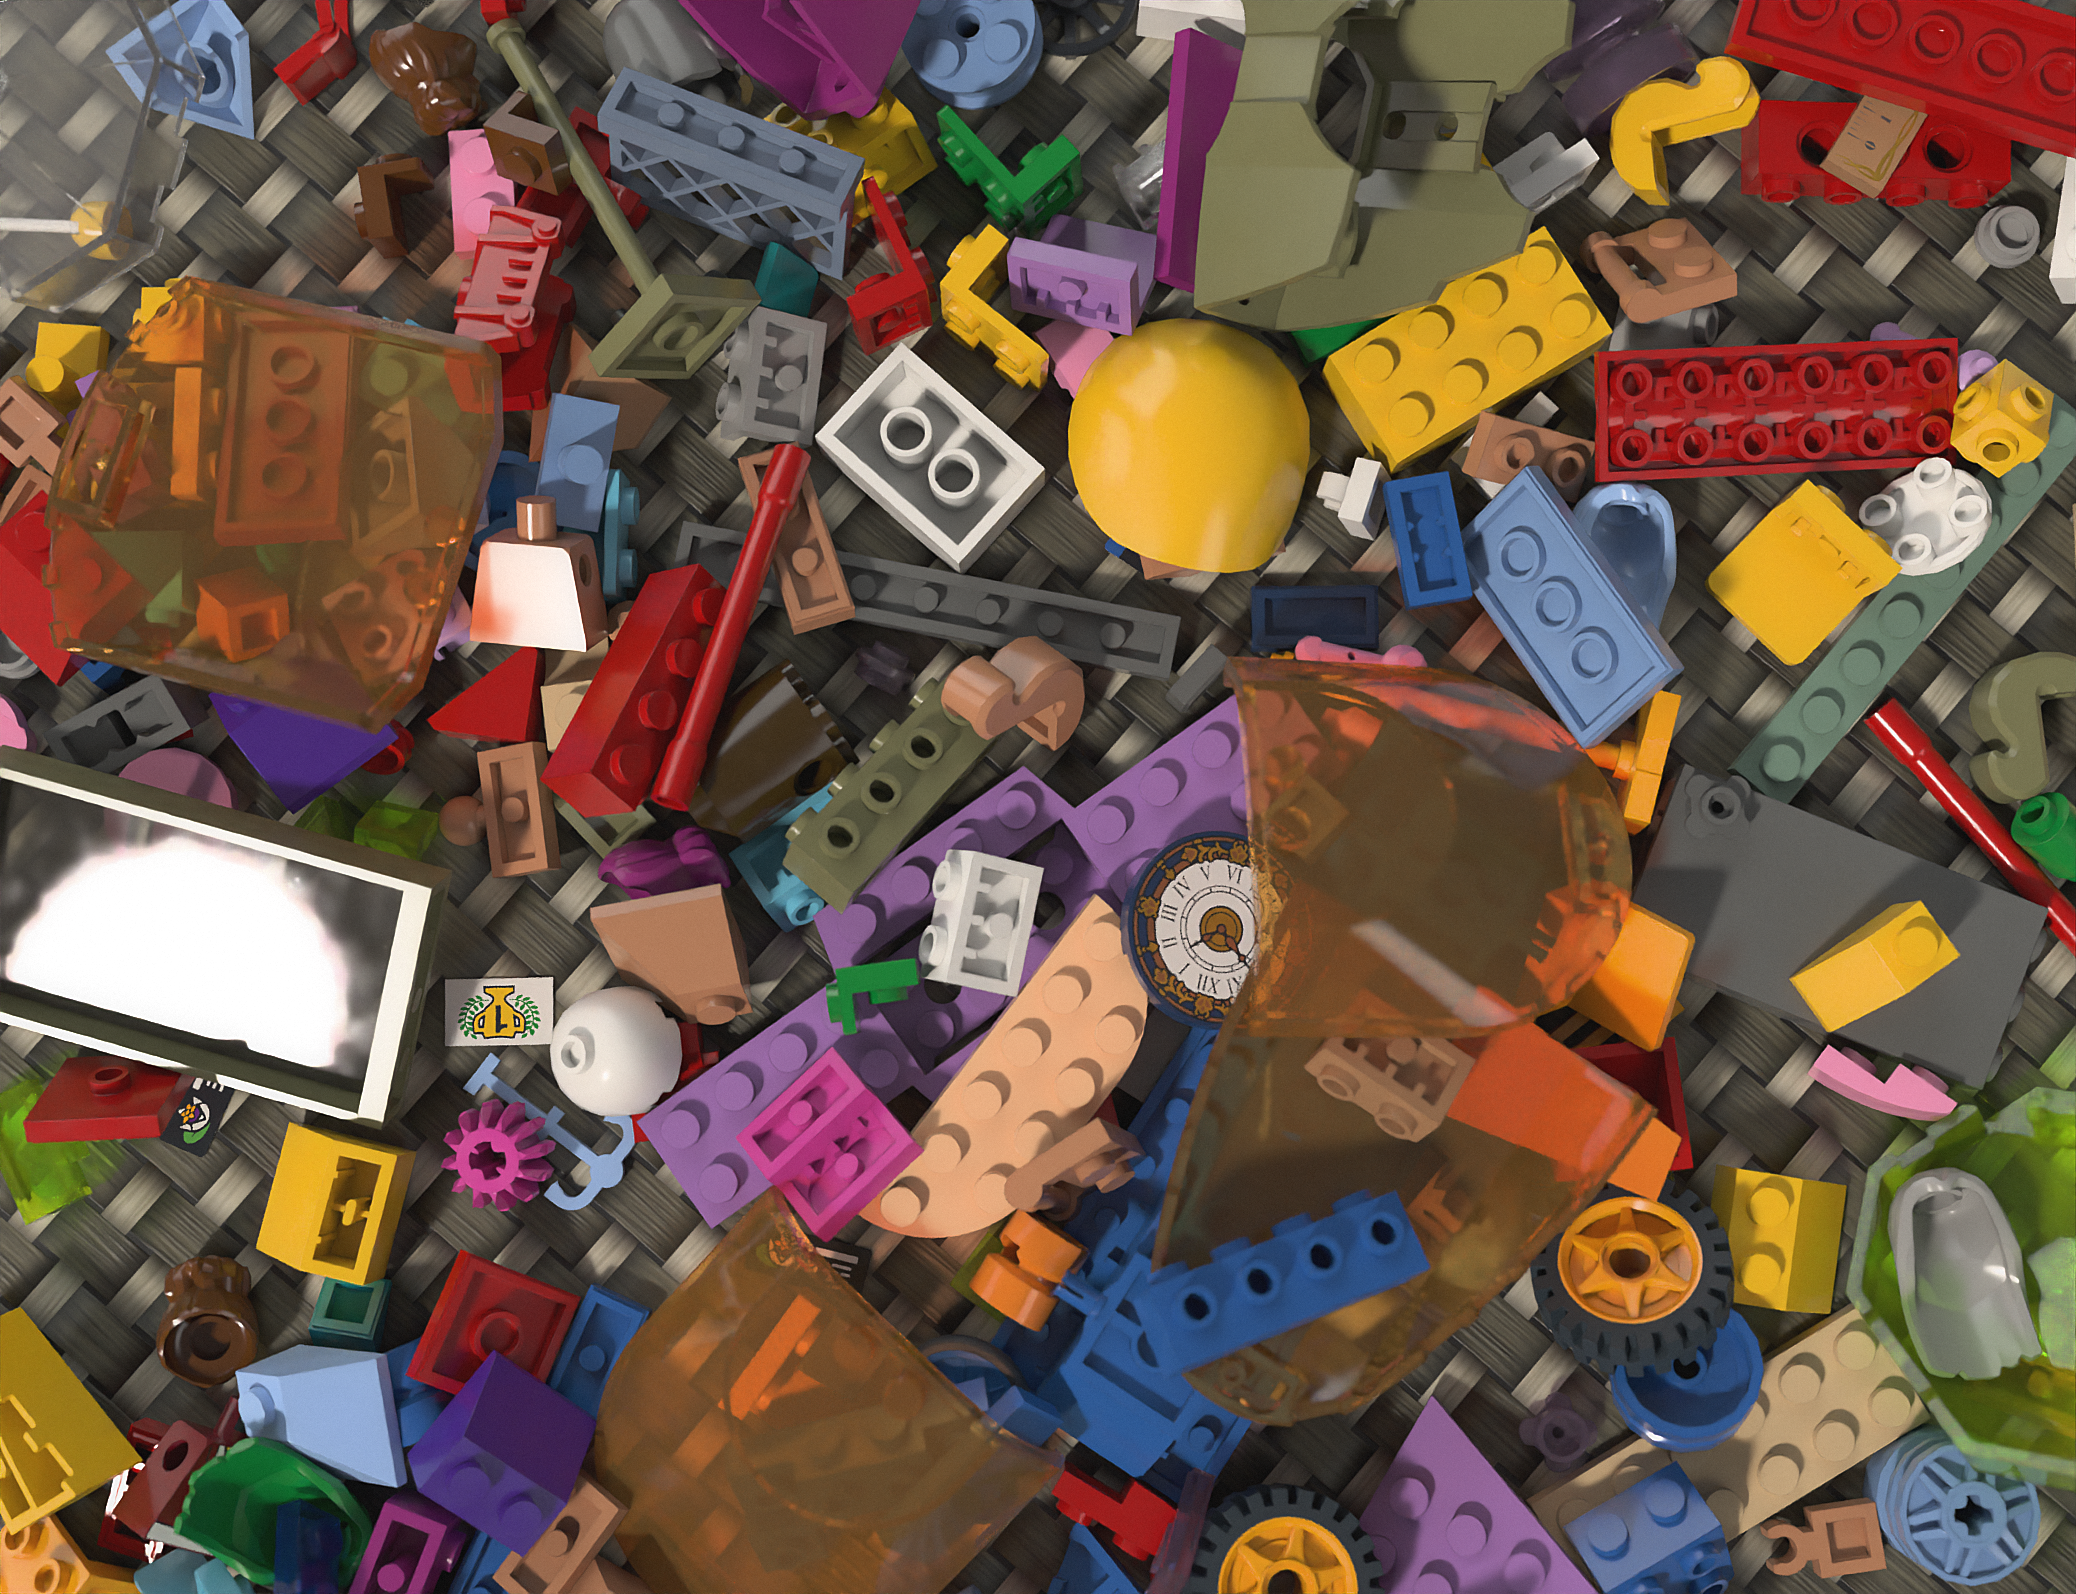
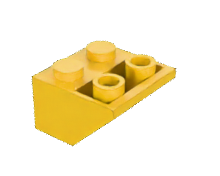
M294 1121L289 1122L256 1249L298 1270L362 1286L384 1278L417 1151Z

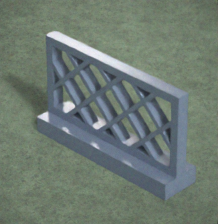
M625 66L623 67L597 114L598 131L609 135L612 181L626 186L641 195L642 200L640 203L764 251L766 245L770 244V241L778 243L813 266L816 271L839 280L843 279L849 267L855 191L864 175L865 158ZM669 160L684 177L676 179L661 162ZM640 168L654 184L632 176L631 170ZM728 183L742 199L734 201L720 185ZM699 191L712 206L699 202L691 192ZM787 205L801 221L792 223L780 211L779 207ZM757 213L770 228L756 224L748 215ZM816 236L829 251L814 246L807 238Z

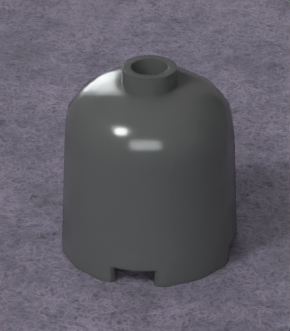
M621 0L607 16L602 43L616 80L625 66L729 107H734L739 102L744 108L750 103L754 86L747 71L710 37L677 0Z

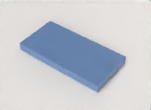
M1526 466L1460 532L1473 593L1582 750L1595 748L1685 669L1540 466Z

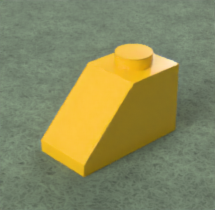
M1921 900L1891 905L1795 973L1789 980L1825 1030L1832 1032L1907 994L1958 958L1960 954Z

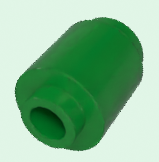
M2057 792L2043 793L2026 800L2017 810L2012 822L2011 834L2014 841L2053 876L2076 882V806L2064 795Z

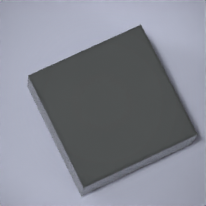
M1211 644L1168 690L1165 699L1180 713L1183 711L1186 713L1225 671L1228 665V658Z

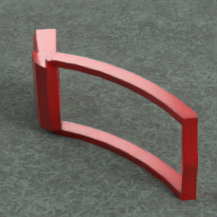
M315 0L320 30L312 35L309 41L273 68L303 106L335 78L338 77L343 80L356 65L357 50L352 44L349 24L350 0H334V18L331 0Z

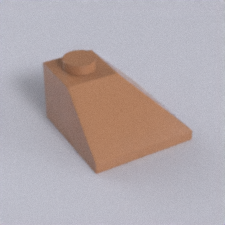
M721 884L590 908L591 921L621 979L631 986H637L654 992L663 1001L657 1002L658 1004L687 1023L701 1022L708 1025H717L732 1020L736 1015L753 1012L746 944Z

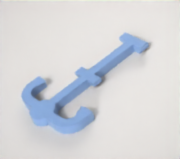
M490 1053L463 1089L474 1096L486 1085L509 1104L516 1101L525 1103V1116L528 1119L532 1120L538 1116L546 1119L543 1129L537 1132L540 1140H545L550 1135L590 1166L592 1180L580 1195H567L559 1186L558 1181H556L544 1194L546 1198L562 1209L578 1210L589 1205L603 1188L613 1187L622 1181L625 1175L623 1161L636 1145L631 1115L605 1116L603 1121L619 1124L622 1127L623 1139L612 1154L599 1155L558 1123L565 1113L557 1106H553L550 1112L546 1114L494 1074L501 1060L493 1053Z

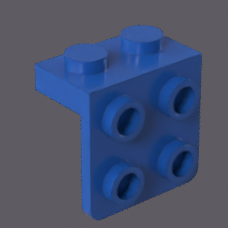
M1677 1461L1672 1462L1563 1526L1568 1541L1600 1588L1602 1594H1723L1729 1585L1728 1582L1734 1576L1722 1525Z

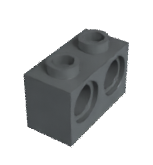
M175 663L42 734L58 760L110 773L209 719L210 716L178 663Z

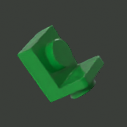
M918 958L835 969L837 982L826 984V999L830 1022H842L844 1035L860 1033L861 1024L857 993L860 992L868 993L869 1005L907 1000V986L921 984Z

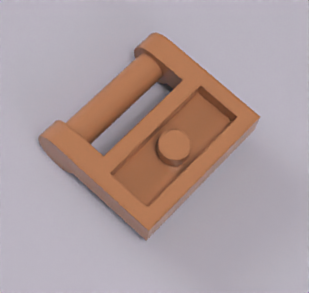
M1686 217L1662 219L1652 223L1649 228L1615 238L1607 232H1595L1583 240L1580 246L1579 255L1582 262L1591 272L1602 274L1620 296V307L1633 322L1645 323L1737 296V273ZM1635 265L1647 280H1640L1629 266Z
M1096 1118L1014 1171L1007 1178L1004 1185V1195L1006 1201L1018 1210L1033 1212L1040 1209L1048 1219L1058 1223H1068L1079 1215L1082 1209L1083 1198L1100 1189L1101 1193H1106L1128 1182L1135 1175L1133 1166L1146 1159L1147 1155L1134 1134L1100 1118Z

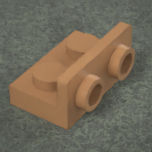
M1361 984L1352 993L1323 1044L1310 1056L1304 1068L1317 1077L1318 1084L1327 1093L1341 1100H1351L1371 1113L1377 1125L1388 1134L1397 1138L1419 1142L1440 1126L1476 1060Z

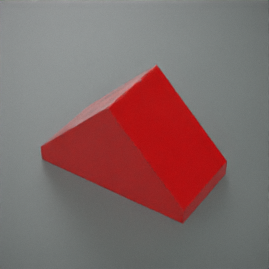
M523 646L427 719L434 730L453 738L508 745L531 741L538 742L543 714L541 686H544L545 653L538 647Z

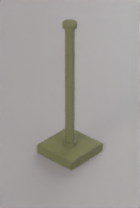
M506 18L496 22L489 28L486 34L489 45L495 53L503 55L523 91L531 94L535 112L542 124L560 131L570 172L642 295L589 354L590 362L599 377L689 380L762 301L761 297L750 280L667 273L658 274L524 43L526 33L520 22L514 18Z

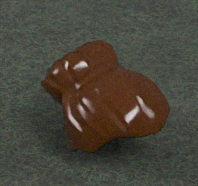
M417 22L404 24L390 30L379 29L371 35L368 52L373 70L392 93L410 103L416 124L428 135L444 136L448 131H456L488 109V102L482 100L479 93L481 83L473 75L478 50L476 43L469 37L455 32L432 30Z
M209 1255L188 1259L169 1270L164 1278V1294L170 1304L162 1316L156 1339L157 1354L162 1366L166 1370L192 1385L209 1388L228 1382L236 1376L235 1371L251 1364L258 1352L260 1332L258 1316L252 1302L248 1298L252 1287L251 1274L248 1267L242 1266L234 1259Z

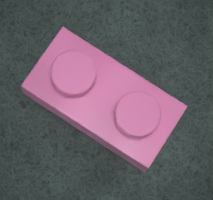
M484 129L448 131L454 251L460 260L474 259L479 234H487L492 205L516 207L519 202L518 182L498 176Z

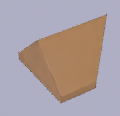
M569 323L559 339L549 372L551 392L620 405L612 451L638 449L672 397L647 378L599 377L588 358L599 342L574 323ZM552 394L547 408L533 411L529 462L541 461Z

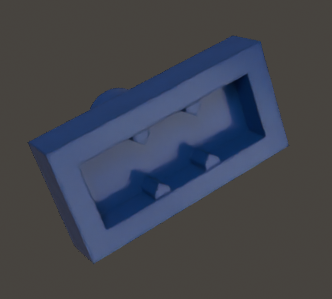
M1449 471L1385 482L1382 490L1406 611L1469 600L1473 594Z

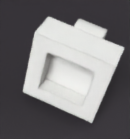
M1357 457L1350 478L1333 472H1324L1316 495L1318 498L1325 499L1324 506L1326 508L1339 511L1337 517L1351 535L1374 541L1386 507L1382 486L1385 482L1392 481L1381 462Z

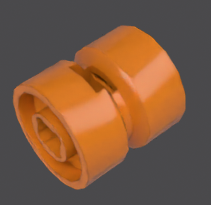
M1016 1209L999 1235L1003 1249L1000 1253L987 1254L969 1282V1287L986 1302L1027 1328L1041 1332L1060 1302L1059 1297L1053 1295L1059 1282L1065 1284L1061 1281L1068 1269L1071 1273L1077 1275L1091 1252L1070 1234L1039 1214Z

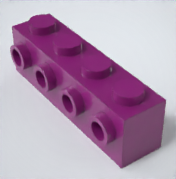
M407 1487L400 1490L384 1503L349 1594H433L442 1570L451 1572L463 1549L467 1534L458 1531L462 1518L422 1493Z

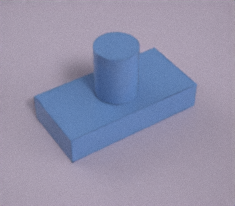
M552 393L535 495L550 496L556 499L557 525L598 532L620 405Z

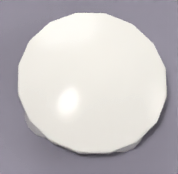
M1935 457L1922 461L1913 472L1892 481L1878 495L1871 496L1865 500L1859 509V518L1863 524V530L1867 529L1875 532L1891 547L1893 552L1891 557L1903 568L1899 573L1911 576L1938 573L1962 562L1982 543L1992 523V500L1981 481L1964 470L1952 468L1950 462L1946 459Z

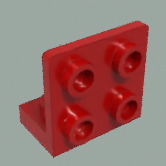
M873 176L861 181L871 226L895 275L890 277L889 273L873 275L855 287V294L846 297L855 335L865 356L932 326L930 304L938 301L932 285L935 282V278L920 246L911 250L908 249L911 246L910 239L905 230L908 223L893 190L882 194Z

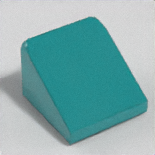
M770 241V244L766 245L754 286L762 299L757 306L807 318L819 279L818 272L813 266L782 245Z
M325 1277L308 1327L314 1346L379 1353L392 1287L391 1280L380 1279L362 1286Z

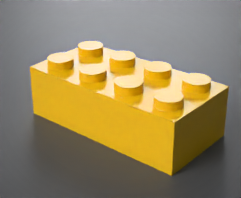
M1543 226L1528 235L1523 253L1455 279L1447 284L1435 304L1401 312L1331 354L1320 376L1373 460L1381 462L1389 476L1392 477L1476 426L1482 410L1496 414L1593 355L1613 331L1546 227Z

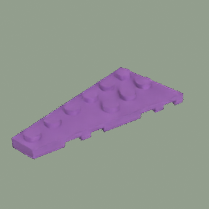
M1431 1395L1359 1519V1526L1369 1534L1376 1547L1372 1549L1374 1556L1381 1560L1384 1575L1379 1576V1585L1385 1589V1594H1599L1590 1583L1591 1581L1521 1497L1517 1496L1475 1442L1471 1441L1451 1417L1449 1411L1435 1395Z

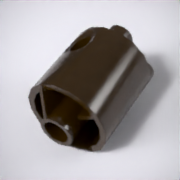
M785 658L722 703L707 746V759L688 810L701 828L706 827L737 836L744 844L833 782L850 763L857 765L861 762L840 733L837 725L819 700L815 699L788 658Z

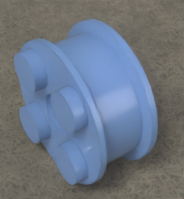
M921 0L901 46L919 81L932 96L955 108L982 110L998 106L1010 100L1028 84L1040 62L1043 48V32L1040 18L1032 0ZM972 32H978L975 36L966 38Z

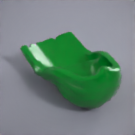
M251 1437L241 1440L231 1447L225 1455L216 1456L200 1470L193 1472L188 1482L191 1488L190 1493L185 1497L182 1507L184 1511L175 1520L174 1534L204 1548L250 1581L272 1590L292 1594H334L345 1589L354 1581L374 1527L365 1506L339 1479L288 1446L265 1437Z

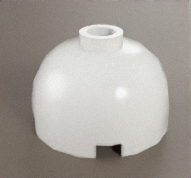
M637 986L597 990L586 993L563 1012L553 1031L550 1046L551 1066L559 1088L580 1108L597 1115L609 1117L648 1113L658 1106L652 1104L659 1099L662 1092H671L678 1080L682 1060L680 1030L674 1018H665L662 1009L655 1003L663 1001L654 992Z

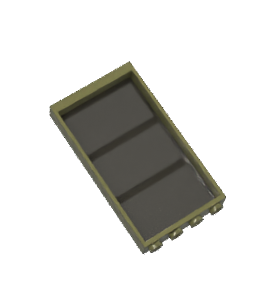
M3 744L0 746V1022L382 1130L404 1105L453 871Z

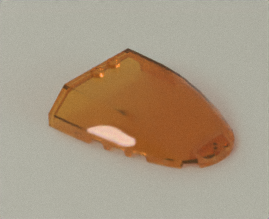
M1297 880L1259 946L1228 1008L1203 1067L1180 1135L1165 1190L1151 1257L1150 1274L1180 1261H1186L1190 1271L1213 1262L1209 1254L1210 1251L1241 1237L1248 1236L1251 1246H1256L1274 1238L1271 1231L1273 1226L1306 1212H1309L1313 1223L1334 1215L1331 1204L1364 1189H1369L1373 1199L1396 1190L1431 1268L1409 1282L1181 1375L1195 1390L1213 1403L1238 1417L1261 1424L1292 1427L1300 1420L1334 1413L1346 1415L1369 1403L1426 1362L1429 1354L1461 1327L1467 1328L1479 1317L1480 1310L1510 1282H1517L1529 1270L1530 1262L1558 1233L1565 1232L1605 1185L1653 1120L1658 1109L1576 1052L1355 912ZM1361 984L1476 1060L1440 1126L1419 1142L1397 1138L1388 1134L1377 1125L1371 1113L1351 1100H1341L1327 1093L1318 1084L1317 1077L1304 1068L1310 1056L1323 1044L1352 993Z

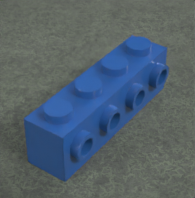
M1369 1189L1358 1191L1331 1204L1334 1211L1332 1216L1313 1223L1309 1212H1306L1273 1226L1271 1231L1274 1238L1252 1247L1248 1236L1241 1237L1210 1251L1209 1254L1213 1261L1210 1264L1190 1271L1186 1261H1180L1147 1276L1151 1287L1147 1288L1133 1300V1303L1165 1381L1409 1282L1430 1269L1428 1260L1396 1190L1375 1199L1372 1198Z

